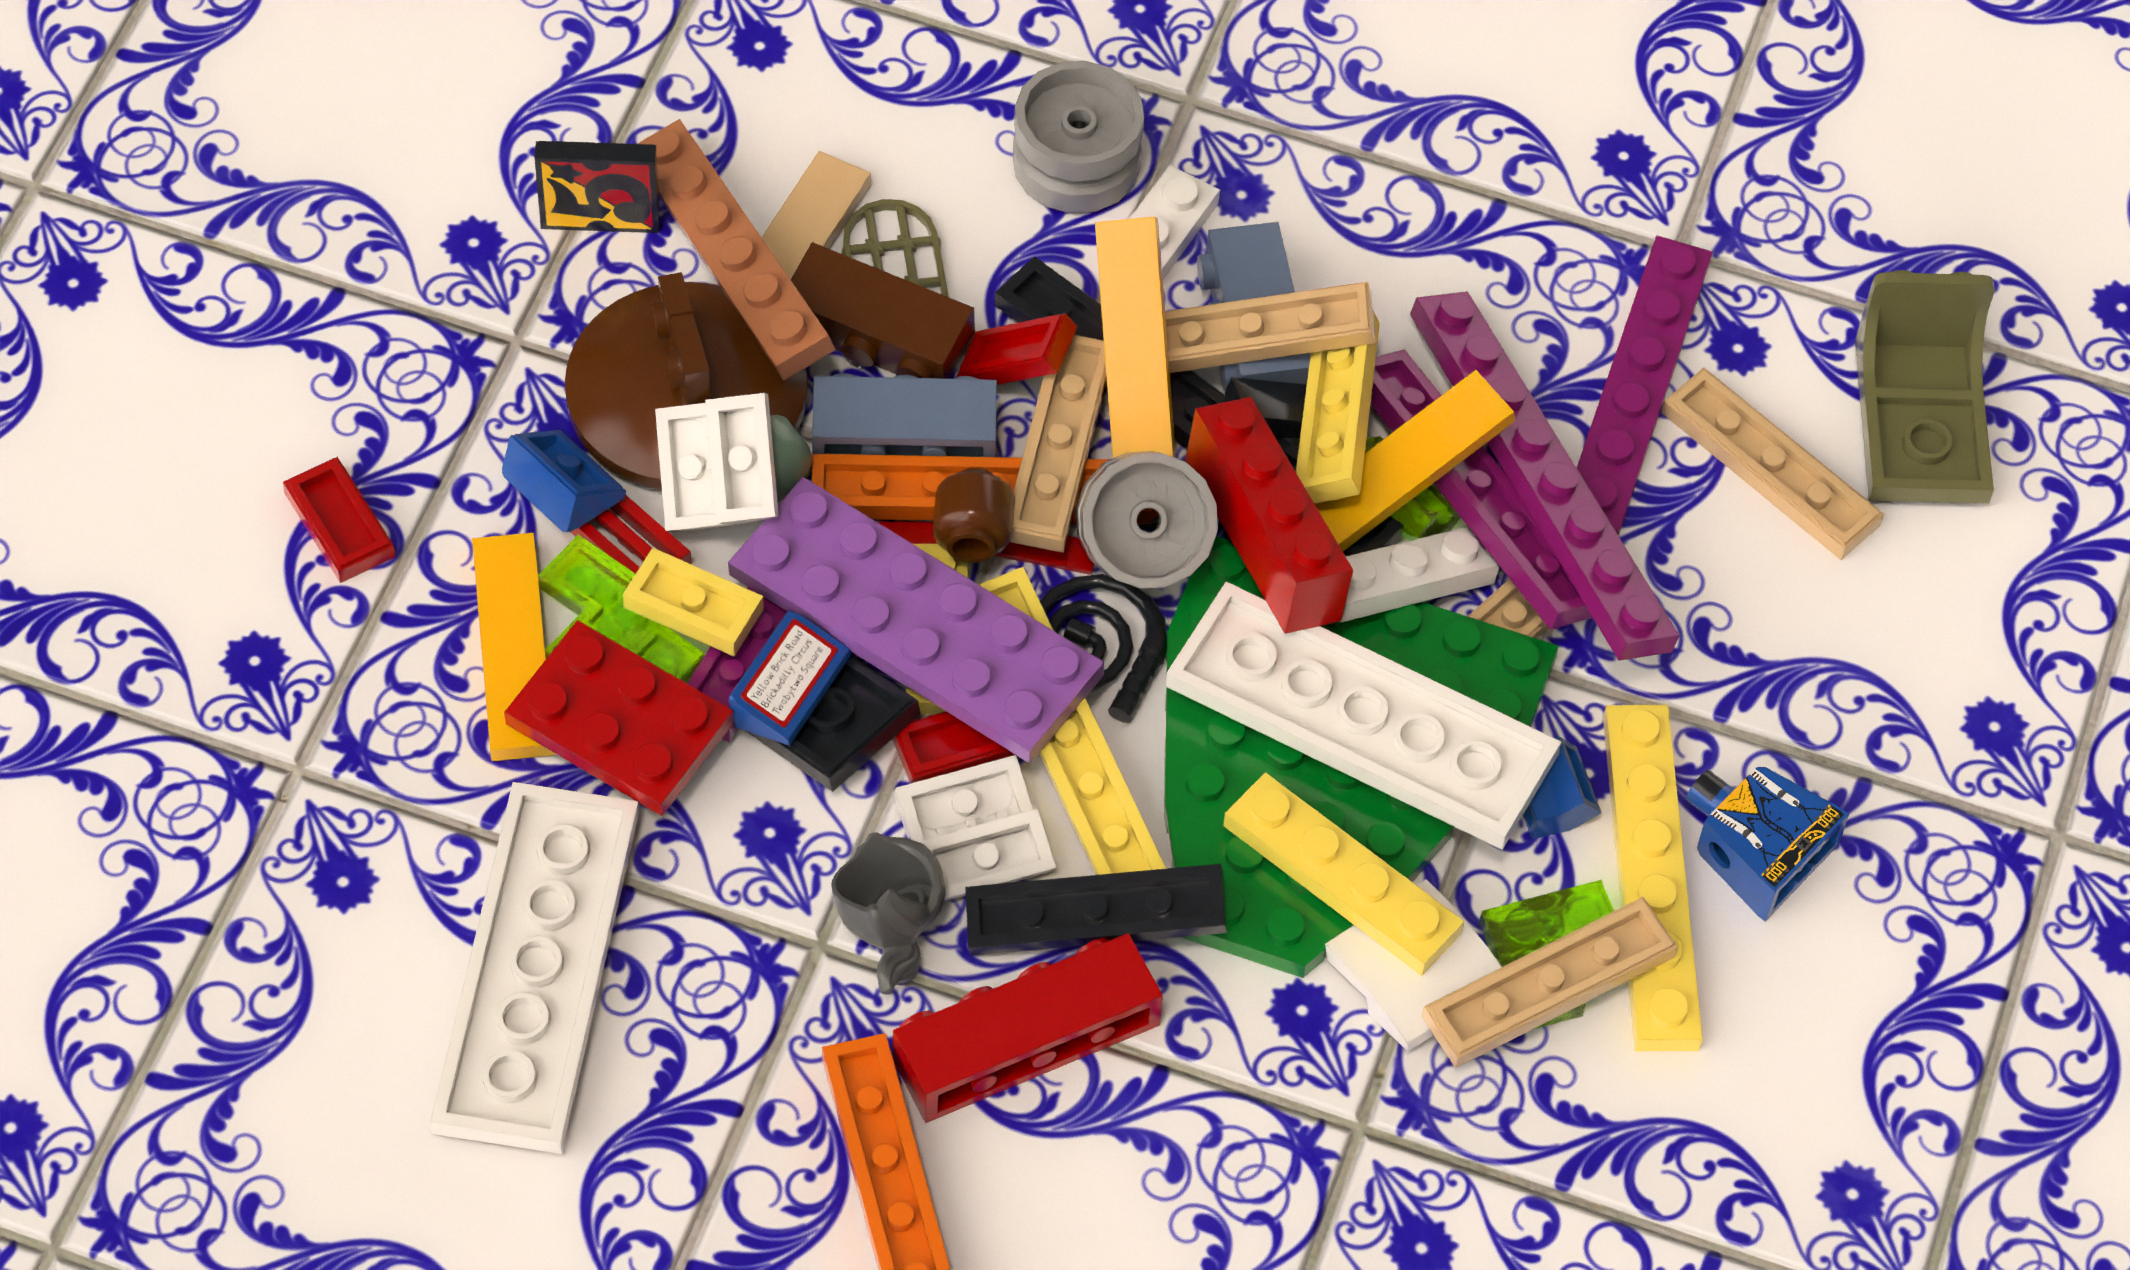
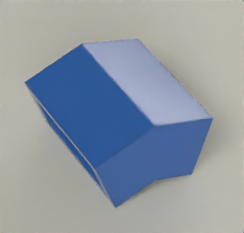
M1560 736L1555 738L1561 741L1559 755L1523 814L1531 839L1570 831L1602 813L1577 747Z

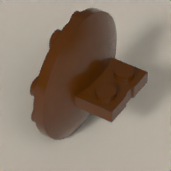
M682 272L658 276V285L633 292L602 310L584 328L576 340L569 356L565 374V395L568 415L579 440L597 461L617 475L634 483L662 490L655 409L706 403L708 399L767 393L770 416H784L794 429L798 431L806 409L808 394L807 368L783 381L721 287L710 283L685 282Z

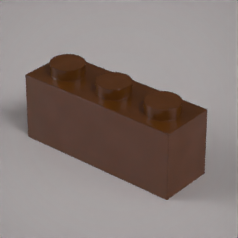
M814 242L810 244L791 278L792 283L829 335L835 349L842 352L851 362L863 367L874 365L894 373L896 376L912 375L917 378L953 379L975 335L974 307Z

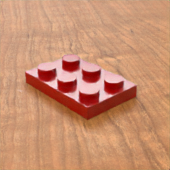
M579 620L573 624L504 711L506 725L633 800L638 801V803L660 816L664 815L734 723L732 709Z

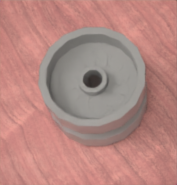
M1088 61L1060 62L1040 70L1022 86L1015 104L1013 163L1015 176L1026 193L1048 208L1068 213L1096 212L1119 202L1134 187L1141 166L1144 112L1141 96L1130 80L1108 66Z
M1154 451L1126 452L1102 463L1084 483L1076 505L1077 536L1088 559L1107 576L1140 589L1168 587L1191 576L1209 556L1218 531L1217 504L1206 480L1185 461ZM1145 508H1152L1159 515L1152 519L1158 526L1151 532L1140 529L1137 525V516Z

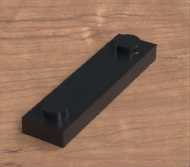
M1221 864L965 887L968 949L972 956L1084 946L1099 938H1105L1110 941L1127 933L1130 934L1133 941L1228 933L1224 872Z

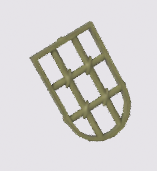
M881 199L865 204L851 215L844 227L843 248L841 251L843 255L852 258L851 254L871 252L873 267L883 270L881 255L885 254L884 251L903 248L908 276H904V279L922 287L939 286L941 294L949 297L940 252L941 240L937 236V231L931 217L920 207L903 200ZM883 210L897 211L901 234L897 236L898 240L878 241L874 213ZM907 214L917 218L926 227L929 236L911 238ZM865 218L869 239H865L864 244L850 245L851 232L856 224ZM932 245L938 277L918 279L913 251H917L916 247Z

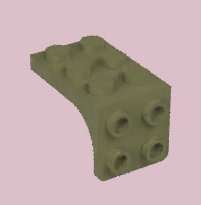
M1896 270L1879 273L1873 278L1855 339L1869 500L1990 503L1994 487L1983 390L1982 358L1986 319L1995 292L1992 277L1973 275L1968 272L1932 274Z

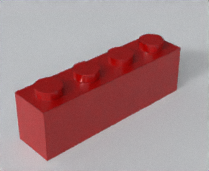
M1252 397L1195 408L1185 461L1206 480L1217 504V517L1284 634L1341 621L1353 568Z
M1129 933L1110 941L1105 938H1099L1087 943L1078 950L1076 955L1052 965L1049 962L1035 964L1024 970L1017 979L996 988L990 986L979 987L967 993L961 998L959 1003L935 1013L927 1010L910 1016L899 1028L893 1030L892 1058L926 1124L1160 1026L1163 995Z

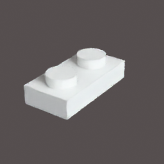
M1171 165L1166 168L1130 217V219L1154 216L1158 218L1163 280L1217 207L1220 189Z

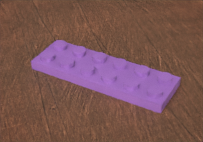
M804 477L779 503V517L764 520L728 561L729 575L787 612L790 610L802 615L848 647L857 656L1030 764L1104 675V662Z

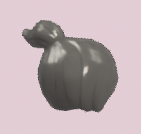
M874 832L869 834L865 842L857 848L854 857L835 873L831 887L835 908L846 928L859 939L882 949V956L877 965L879 991L884 995H891L896 985L909 983L915 978L919 970L922 957L916 940L941 911L946 895L945 882L937 857L924 844L909 838L889 837Z

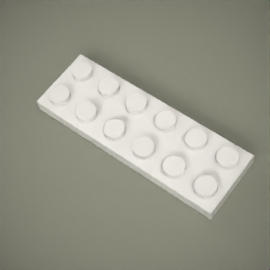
M1225 582L1166 673L1165 687L1503 850L1554 764L1561 746V741L1323 627L1317 626L1284 634L1266 600L1228 582Z
M517 782L512 783L430 1119L432 1134L562 1154L639 816L638 801Z

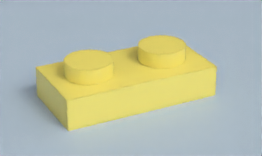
M655 548L651 549L623 593V606L625 609L732 656L736 655L764 609L762 595Z

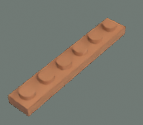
M678 119L637 143L656 145L659 197L782 380L788 379L835 351L836 349L829 335L682 121Z

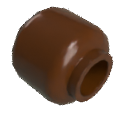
M968 468L945 478L937 487L932 532L937 544L945 549L954 559L968 563L984 562L993 555L1000 553L1010 543L1012 535L1015 497L1011 487L998 476L982 468Z

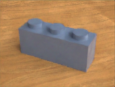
M1279 222L1208 230L1206 254L1197 256V272L1201 290L1210 289L1213 302L1208 303V305L1295 292ZM1305 353L1219 366L1223 387H1227L1231 377L1307 385L1310 354Z
M847 373L833 376H814L812 455L995 457L996 380H983L971 376H960L954 379L917 378L912 375H898L892 378L857 377Z

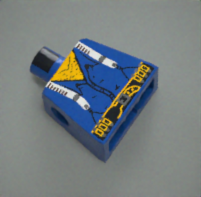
M1756 767L1735 789L1712 771L1706 770L1694 782L1686 796L1687 801L1708 816L1703 824L1697 845L1700 856L1753 912L1765 922L1835 850L1840 843L1849 817V813L1767 767Z

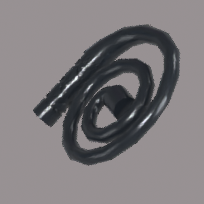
M1104 574L1074 577L1051 588L1043 596L1040 603L1045 614L1063 597L1081 590L1104 589L1123 595L1140 610L1145 621V638L1138 651L1139 654L1131 667V672H1128L1122 684L1123 687L1121 690L1119 689L1108 709L1109 714L1114 719L1128 723L1140 704L1142 695L1146 693L1152 676H1155L1160 665L1164 663L1167 649L1165 617L1152 597L1137 587L1120 582ZM1079 600L1061 606L1049 618V622L1053 631L1059 634L1061 626L1070 619L1063 637L1083 649H1088L1089 646L1093 647L1091 654L1100 660H1103L1107 650L1104 638L1096 633L1095 626L1072 617L1082 613L1098 615L1110 622L1117 631L1119 648L1116 658L1104 670L1103 677L1090 691L1094 692L1118 677L1128 665L1134 647L1130 626L1117 610L1104 602Z

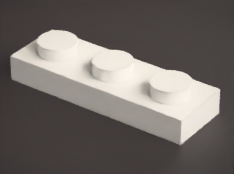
M1468 527L1346 556L1353 568V574L1340 622L1494 584L1499 565Z

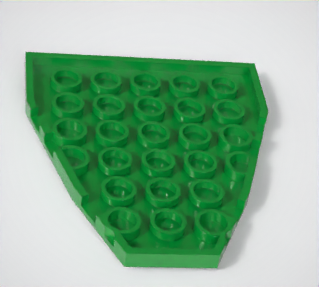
M1216 536L1209 556L1195 570L1187 582L1167 631V671L1225 582L1264 599L1230 540ZM1424 602L1345 622L1339 621L1320 626L1530 727L1533 724L1559 648L1558 645ZM1166 687L1164 820L1166 833H1169L1172 868L1211 864L1222 865L1228 933L1182 938L1304 978L1324 961L1326 955L1325 943L1353 926L1346 918L1223 826L1225 813L1265 772L1411 882L1418 877L1450 840L1452 830L1455 828L1454 826Z

